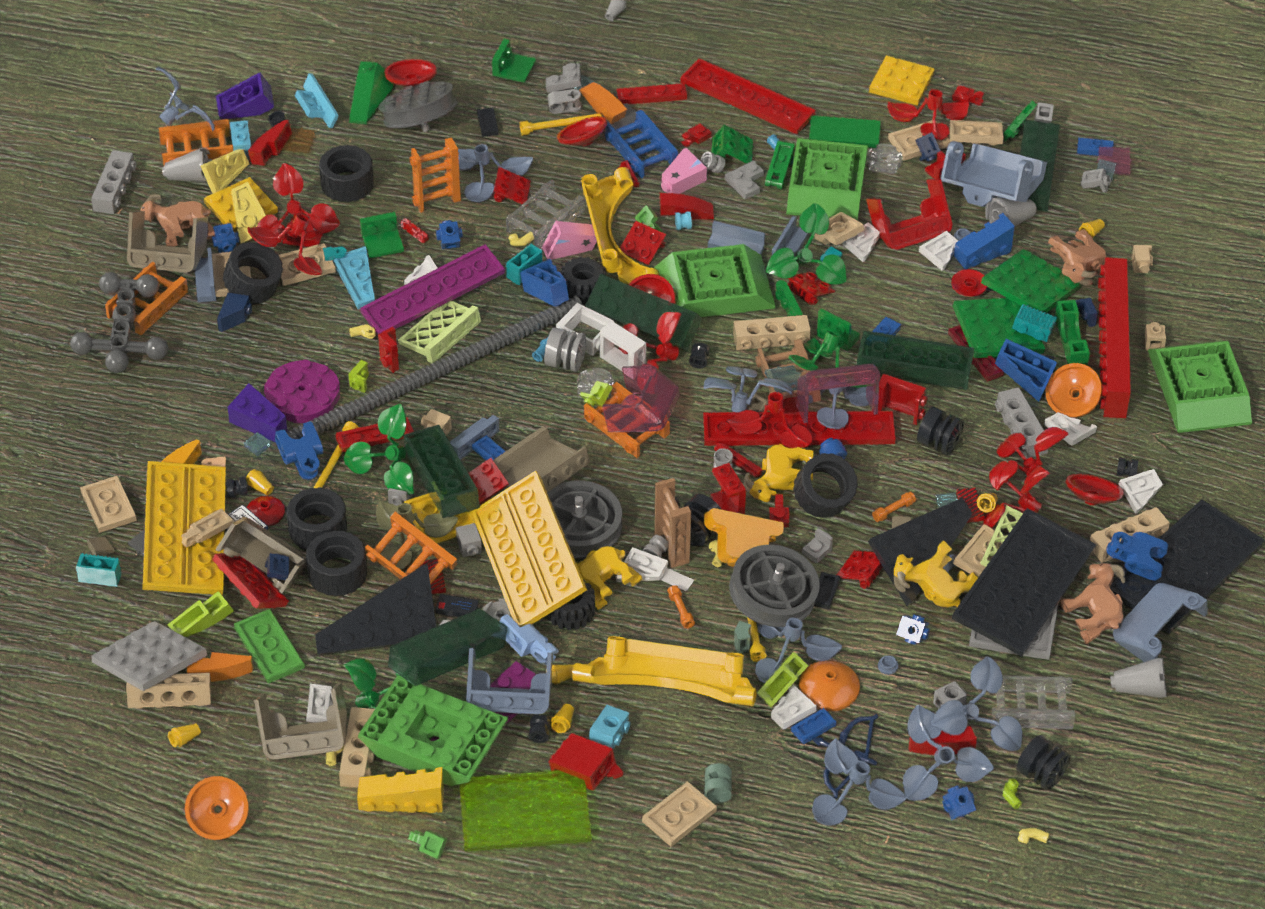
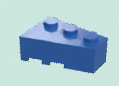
M1004 213L998 215L999 219L993 223L987 222L984 224V229L977 233L973 231L955 243L954 257L964 269L975 267L978 264L1011 252L1015 226Z
M551 259L520 271L524 292L552 306H560L563 302L569 300L566 280L557 271Z
M1006 339L995 364L1039 402L1057 362Z

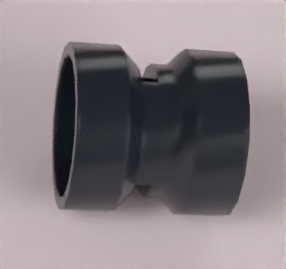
M274 111L268 116L271 128L286 120L285 114L282 111Z
M701 342L693 344L689 357V363L692 367L698 369L706 367L710 348L707 344Z
M1119 457L1116 476L1128 475L1130 477L1136 475L1138 460H1126V458Z
M245 476L239 477L237 480L226 479L228 498H233L236 495H248Z
M542 714L532 716L530 718L529 739L535 743H545L549 739L550 719Z

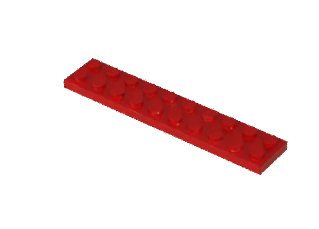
M846 411L849 416L848 423L841 429L828 428L822 425L817 420V412H784L790 429L794 425H801L809 430L812 436L811 445H821V443L829 438L839 439L843 445L895 444L893 411ZM703 412L704 446H715L717 442L724 443L727 446L782 444L780 435L786 430L781 414L773 415L771 412H767L765 419L761 422L762 429L754 434H742L732 429L727 422L728 419H731L739 412ZM757 412L761 417L763 412Z

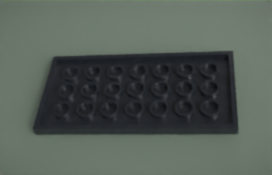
M1201 499L1159 538L1168 544L1167 553L1162 558L1151 557L1163 567L1159 579L1150 580L1125 569V583H1122L1116 577L1110 589L1114 595L1118 594L1122 602L1131 609H1134L1147 593L1159 583L1182 588L1207 599L1264 546L1265 540ZM1183 605L1163 626L1162 630L1170 634L1194 610H1190Z
M1027 508L954 611L951 619L1023 657L1094 552L1096 544Z

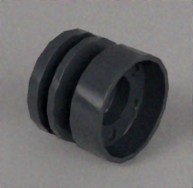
M931 407L920 424L917 433V443L928 448L935 444V451H941L942 454L949 456L961 438L964 419L955 418L951 414L946 418L945 411Z
M695 494L685 503L684 507L688 506L691 511L690 545L702 546L715 532L706 528L704 514L712 508L722 509L710 497L704 494Z
M1037 735L1023 750L1017 762L1016 770L1028 779L1034 777L1035 784L1041 785L1044 790L1048 791L1060 781L1071 761V755L1063 751L1059 746L1053 748V743L1042 735Z

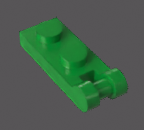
M777 141L765 179V186H775L777 189H783L795 144ZM773 176H779V179H773Z
M784 280L777 281L775 298L781 302L782 308L787 312V317L803 315L787 283Z

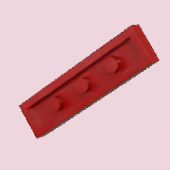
M685 83L616 89L617 99L622 104L687 100Z
M406 417L405 434L400 439L413 437L414 435L408 417ZM378 424L337 432L335 436L341 452H346L356 442H366L370 446L390 442L387 439L388 435L380 432Z

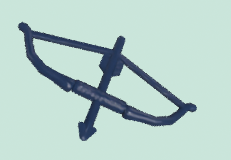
M878 714L857 717L850 721L840 733V738L838 739L839 742L845 745L854 725L862 721H870L865 753L858 750L854 751L858 761H864L874 766L878 762L868 758L874 720L878 719ZM813 738V741L818 746L828 747L830 744L824 741L823 738ZM825 766L823 773L824 783L834 794L833 797L837 799L839 796L838 792L850 780V777L848 775L835 789L829 781L830 771Z

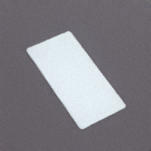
M666 568L660 579L668 584L677 585L684 591H687L694 581Z

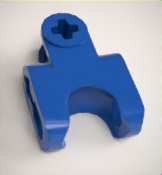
M311 421L303 423V437L300 439L290 438L285 430L276 431L275 442L286 465L295 463L299 475L304 480L314 479L318 474L320 464L317 456L323 454V447Z
M1121 531L1114 533L1112 541L1106 547L1109 556L1124 561L1125 568L1129 572L1150 580H1157L1161 577L1163 567L1151 557L1162 558L1168 550L1167 542L1143 532H1136L1132 536Z

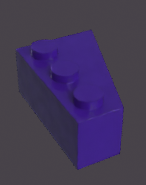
M249 383L227 407L229 423L275 442L276 431L285 430L287 432L286 415Z

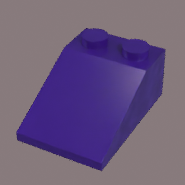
M260 72L216 95L218 115L221 120L257 116L274 108L271 85Z

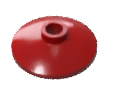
M965 269L958 271L951 280L952 288L963 296H979L987 289V286L981 283L982 277L985 275L976 270Z
M272 496L255 498L247 505V508L268 527L280 522L285 514L283 503Z

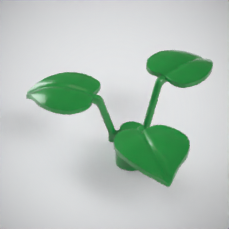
M813 203L802 212L799 218L801 229L805 233H812L807 244L796 253L795 257L790 248L777 250L768 261L766 273L788 279L796 275L799 269L798 263L801 265L808 262L819 263L820 265L816 268V275L821 281L832 285L843 284L847 280L844 261L839 256L830 254L825 256L822 262L821 260L813 259V253L808 249L815 237V233L823 235L829 228V218L826 211L817 203Z
M827 331L822 345L816 338L805 342L803 345L805 350L816 354L812 360L799 355H789L788 359L805 370L815 371L818 369V366L814 363L819 355L832 357L833 351H836L835 372H840L839 351L841 347L838 344L841 335L833 331ZM842 373L848 386L860 388L870 384Z
M397 404L384 410L378 418L380 432L388 435L387 439L393 445L388 446L383 453H371L369 443L356 442L347 449L344 455V463L354 473L365 474L373 466L371 457L386 456L387 459L394 461L389 466L391 470L384 474L386 487L388 489L406 491L408 495L414 494L413 471L410 465L401 462L406 456V450L392 439H400L406 431L405 410L402 404Z
M359 658L347 662L344 666L350 673L356 687L361 691V694L355 698L357 708L376 709L375 706L380 700L379 696L385 694L389 688L380 692L371 691L375 686L374 680L377 673L370 661ZM409 661L398 663L396 666V676L398 675L421 684V675L414 664Z

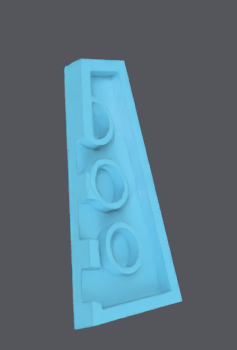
M366 246L347 252L344 258L332 260L357 309L375 301Z

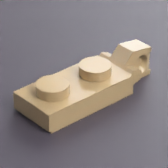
M219 509L191 524L187 532L182 534V544L185 547L194 545L195 542L201 543V541L203 542L229 528L234 520L223 509Z

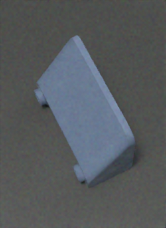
M1165 583L1156 584L1118 625L1119 628L1114 629V640L1143 662L1158 658L1162 651V644L1155 635L1183 605L1205 617L1208 614L1207 600L1197 593Z

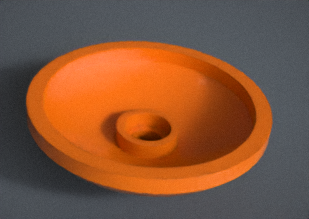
M1080 363L1064 365L1051 375L1046 386V399L1049 406L1056 413L1067 415L1070 418L1084 416L1091 412L1100 401L1102 395L1101 380L1097 373L1087 365ZM1079 392V396L1074 397V394Z
M826 660L813 663L803 671L799 679V690L816 705V709L821 710L824 708L826 711H838L849 707L855 702L859 695L860 682L857 674L849 666L841 662Z
M222 776L208 777L198 782L190 790L185 802V816L188 824L198 835L210 840H222L236 834L244 825L249 811L248 799L244 790L235 781ZM217 806L222 807V811L220 813L215 812V808Z

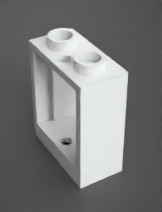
M576 303L556 324V328L566 330L568 339L570 333L573 332V329L580 322L601 331L604 326H607L613 320ZM600 332L593 340L586 337L585 352L592 356L600 350Z
M612 321L600 331V358L634 379L638 376L640 367L646 364V342ZM614 344L628 352V355L623 354L621 350L614 347Z

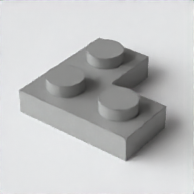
M569 63L563 66V75H552L546 78L547 93L581 86L580 63Z
M752 161L725 174V180L746 200L760 193V187L754 180L764 176V170Z

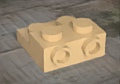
M840 212L829 218V228L825 234L818 235L815 233V239L825 245L830 243L838 245L863 232L864 224Z

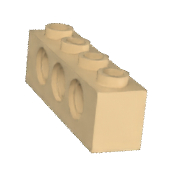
M807 315L734 321L733 336L736 350L794 345L793 340L801 339L804 344L810 340Z
M1157 507L1145 510L1139 515L1129 517L1125 521L1112 524L1106 529L1091 534L1090 541L1096 544L1093 553L1101 563L1113 559L1108 555L1106 547L1112 541L1114 533L1121 531L1132 536L1136 532H1143L1160 538L1169 529L1170 523Z
M210 673L173 674L145 691L138 689L128 682L126 685L128 708L211 705Z
M351 707L339 772L340 786L358 788L359 777L371 776L369 764L374 761V753L358 738V734L375 709Z

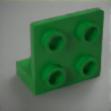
M503 38L492 59V76L524 83L536 59L513 54L510 40Z
M723 125L712 137V153L725 158L728 154L746 164L752 162L753 139L726 125Z
M395 212L360 218L361 236L369 258L404 252L397 229V216Z
M821 308L818 311L817 336L824 340L827 331L840 334L841 339L838 346L848 352L860 339V333L851 329L852 324Z

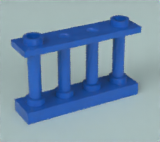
M643 110L636 112L635 122L616 130L607 123L606 132L604 133L606 140L611 142L625 160H628L632 170L640 178H644V167L662 160L671 164L678 156V150ZM635 129L642 132L625 140L620 136ZM644 139L651 142L635 150L629 147V145ZM654 149L660 152V154L643 161L638 157Z

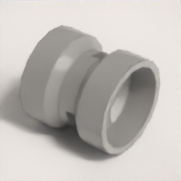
M705 152L700 160L707 167V170L714 173H720L725 166L724 158L711 152Z
M718 449L715 451L713 468L730 463L732 467V452L728 449Z
M654 535L642 551L661 558L662 553H665L669 548V544L662 536Z

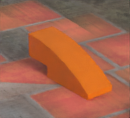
M593 82L580 89V93L598 114H603L610 124L625 117L627 111L625 106L604 87Z
M212 652L210 658H202L187 666V674L210 673V682L229 680L253 672L252 656Z

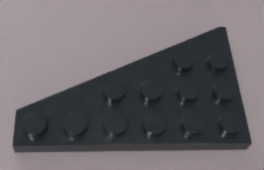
M962 497L870 538L868 543L894 585V568L899 555L903 554L907 558H913L910 562L913 566L929 560L936 554L938 545L942 541H945L951 547L973 513ZM906 581L910 588H905V592H900L896 589L906 606L911 605L922 589L918 583L913 581Z
M428 564L422 565L315 634L317 655L322 656L438 641Z

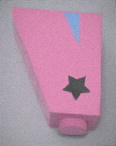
M685 148L662 174L661 187L664 192L680 194L705 182L707 179V167Z
M555 221L542 246L547 260L593 250L597 243L593 226L591 224Z

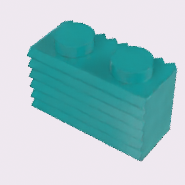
M529 244L506 262V277L515 284L520 285L522 283L520 271L543 262L542 250L533 244Z
M1022 304L1012 329L1032 336L1037 340L1047 342L1057 318L1056 316L1049 315V313L1046 314Z
M82 553L76 565L78 582L118 587L122 575L118 558L95 556V554L84 555Z

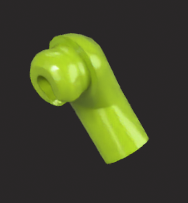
M1011 778L1005 783L1002 794L1014 809H1018L1022 805V801L1016 796L1019 783L1016 779Z

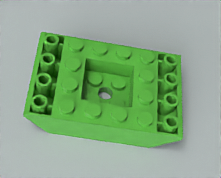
M797 138L786 214L800 216L805 209L813 203H817L826 211L828 218L843 212L858 221L868 146Z
M745 244L672 252L654 267L658 270L659 276L664 277L675 291L676 303L673 312L681 313L679 320L775 309L762 256Z
M1220 340L1148 349L1178 433L1252 424L1249 393L1228 341Z
M397 675L358 734V738L378 758L416 773L417 770L423 769L426 772H434L435 768L442 767L443 783L455 786L471 780L508 721V718ZM433 736H436V737L439 738V739L436 740V741H430V740H429V738H430V737H433Z

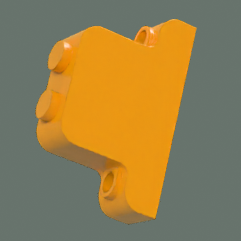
M712 508L704 514L706 528L718 534V559L734 567L738 558L745 551L756 546L769 545V542H775L776 538L783 533V522Z

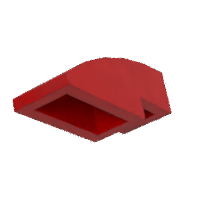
M284 120L275 125L253 143L248 150L253 165L265 166L271 155H279L292 135L289 120Z
M660 193L661 216L675 215L677 212L685 214V212L690 211L691 220L714 219L713 204L684 194Z
M968 726L959 735H950L941 730L939 736L931 740L942 747H950L954 751V755H956L960 749L965 747L976 749L977 737L971 726ZM910 737L908 748L910 752L935 755L937 748L929 744L927 740L923 743H916Z

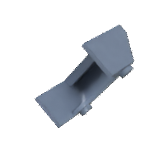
M469 648L466 702L491 712L543 714L548 710L552 685L553 653L548 652L546 674L535 675L531 680V689L490 687V676L487 672L475 670L476 649Z

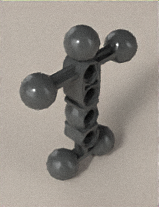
M114 272L103 274L99 280L100 289L108 295L118 293L117 306L112 314L114 322L110 340L93 339L86 332H77L70 340L72 350L79 355H86L92 349L111 351L105 358V365L114 373H121L126 370L129 364L128 352L146 353L154 360L164 358L168 353L169 347L163 338L152 337L147 342L130 341V330H132V324L136 318L134 290H137L143 297H152L159 290L158 280L149 274L142 275L138 280L121 279Z

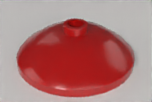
M421 59L397 61L385 69V77L391 83L402 87L417 86L423 82L430 81L437 73L436 66L433 63Z
M601 116L579 120L563 128L557 134V140L559 143L569 146H588L605 130L607 120Z
M644 274L635 278L628 284L622 296V309L625 316L631 323L642 328L656 327L661 315L666 312H673L676 303L675 291L672 285L664 277L656 274ZM655 302L654 306L650 307V303Z
M1071 474L1066 479V485L1069 490L1088 505L1108 504L1116 502L1123 497V489L1120 486L1098 476Z

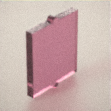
M1098 148L1099 158H1097V162L1099 163V169L1104 168L1106 174L1130 175V164L1132 161L1130 159V148Z

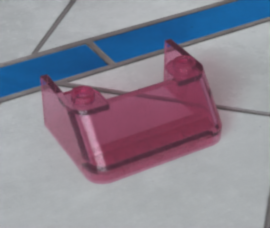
M650 364L623 366L622 371L626 389L632 394L628 395L622 404H603L602 408L608 432H647L663 429L680 396L679 387L655 366Z
M874 364L812 370L800 376L797 381L796 406L803 422L808 423L809 391L866 384V399L873 414H878L879 370Z

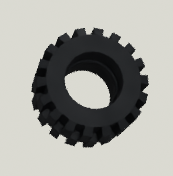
M578 257V259L573 258L571 261H567L562 266L561 274L566 280L569 298L576 295L582 304H591L593 301L597 302L606 293V268L601 262H597V259Z
M583 579L587 591L569 601L575 602V604L562 605L548 614L547 619L554 626L558 625V628H567V630H571V628L576 630L580 626L585 627L587 622L590 623L595 615V591L591 588L590 583H585Z

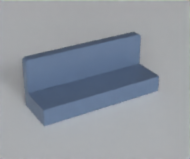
M792 216L774 245L772 255L781 248H790L795 257L796 253L801 250L809 237V233H805L801 228L796 227L797 217Z
M717 221L713 222L708 248L745 244L762 255L765 248V233Z
M207 248L208 258H201L195 269L198 303L216 301L211 248Z
M495 415L488 419L481 418L444 445L443 451L459 462L473 451V443L486 435L491 438L499 432V418Z

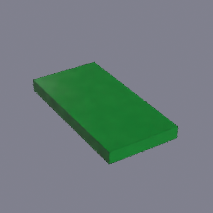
M812 116L809 140L866 145L868 148L878 149L881 121Z

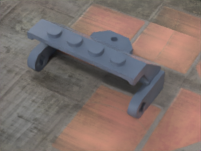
M952 141L947 147L941 175L942 181L964 187L963 194L970 204L986 207L987 203L992 202L993 198H1006L1013 201L1027 202V199L1043 181L1047 162L973 143L970 157L961 164L964 150L963 144Z

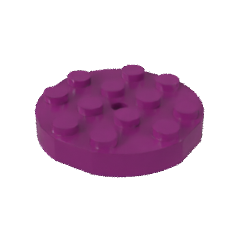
M304 359L289 362L276 368L264 385V395L267 400L286 415L287 421L306 423L310 420L313 421L314 418H318L320 415L323 416L325 413L329 414L331 410L333 411L340 399V384L337 375L329 367Z

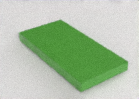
M271 609L234 623V629L268 684L305 668L304 662Z

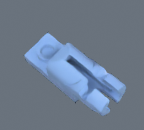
M508 614L501 617L496 631L521 657L531 654L539 663L547 665V654L549 652L553 653V661L555 660L556 656L554 654H557L559 650L552 643H547L548 639L532 624L520 627Z

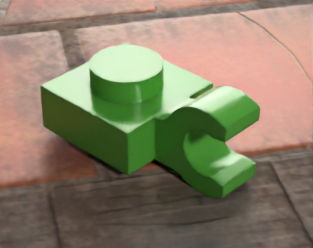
M646 205L636 215V221L663 232L655 223L658 217L652 208Z
M415 830V832L411 831L408 837L409 840L421 844L419 851L436 859L441 858L447 838L430 830L426 831L425 834L418 830Z

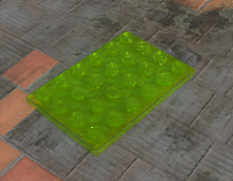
M557 770L472 777L469 782L459 784L464 852L591 842L585 780Z

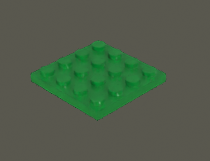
M1022 249L983 276L981 281L983 285L1020 306L1025 304V306L1028 305L1032 309L1035 308L1043 313L1049 312L1056 307L1057 301L1067 299L1082 286V284L1074 283L1069 277L1062 274L1060 268L1049 264L1044 259L1033 255L1025 249Z
M1008 298L960 300L953 303V309L974 358L997 357L1006 339L1038 354H1044L1045 347L1042 340H1037L1032 336L1012 329L1021 306Z

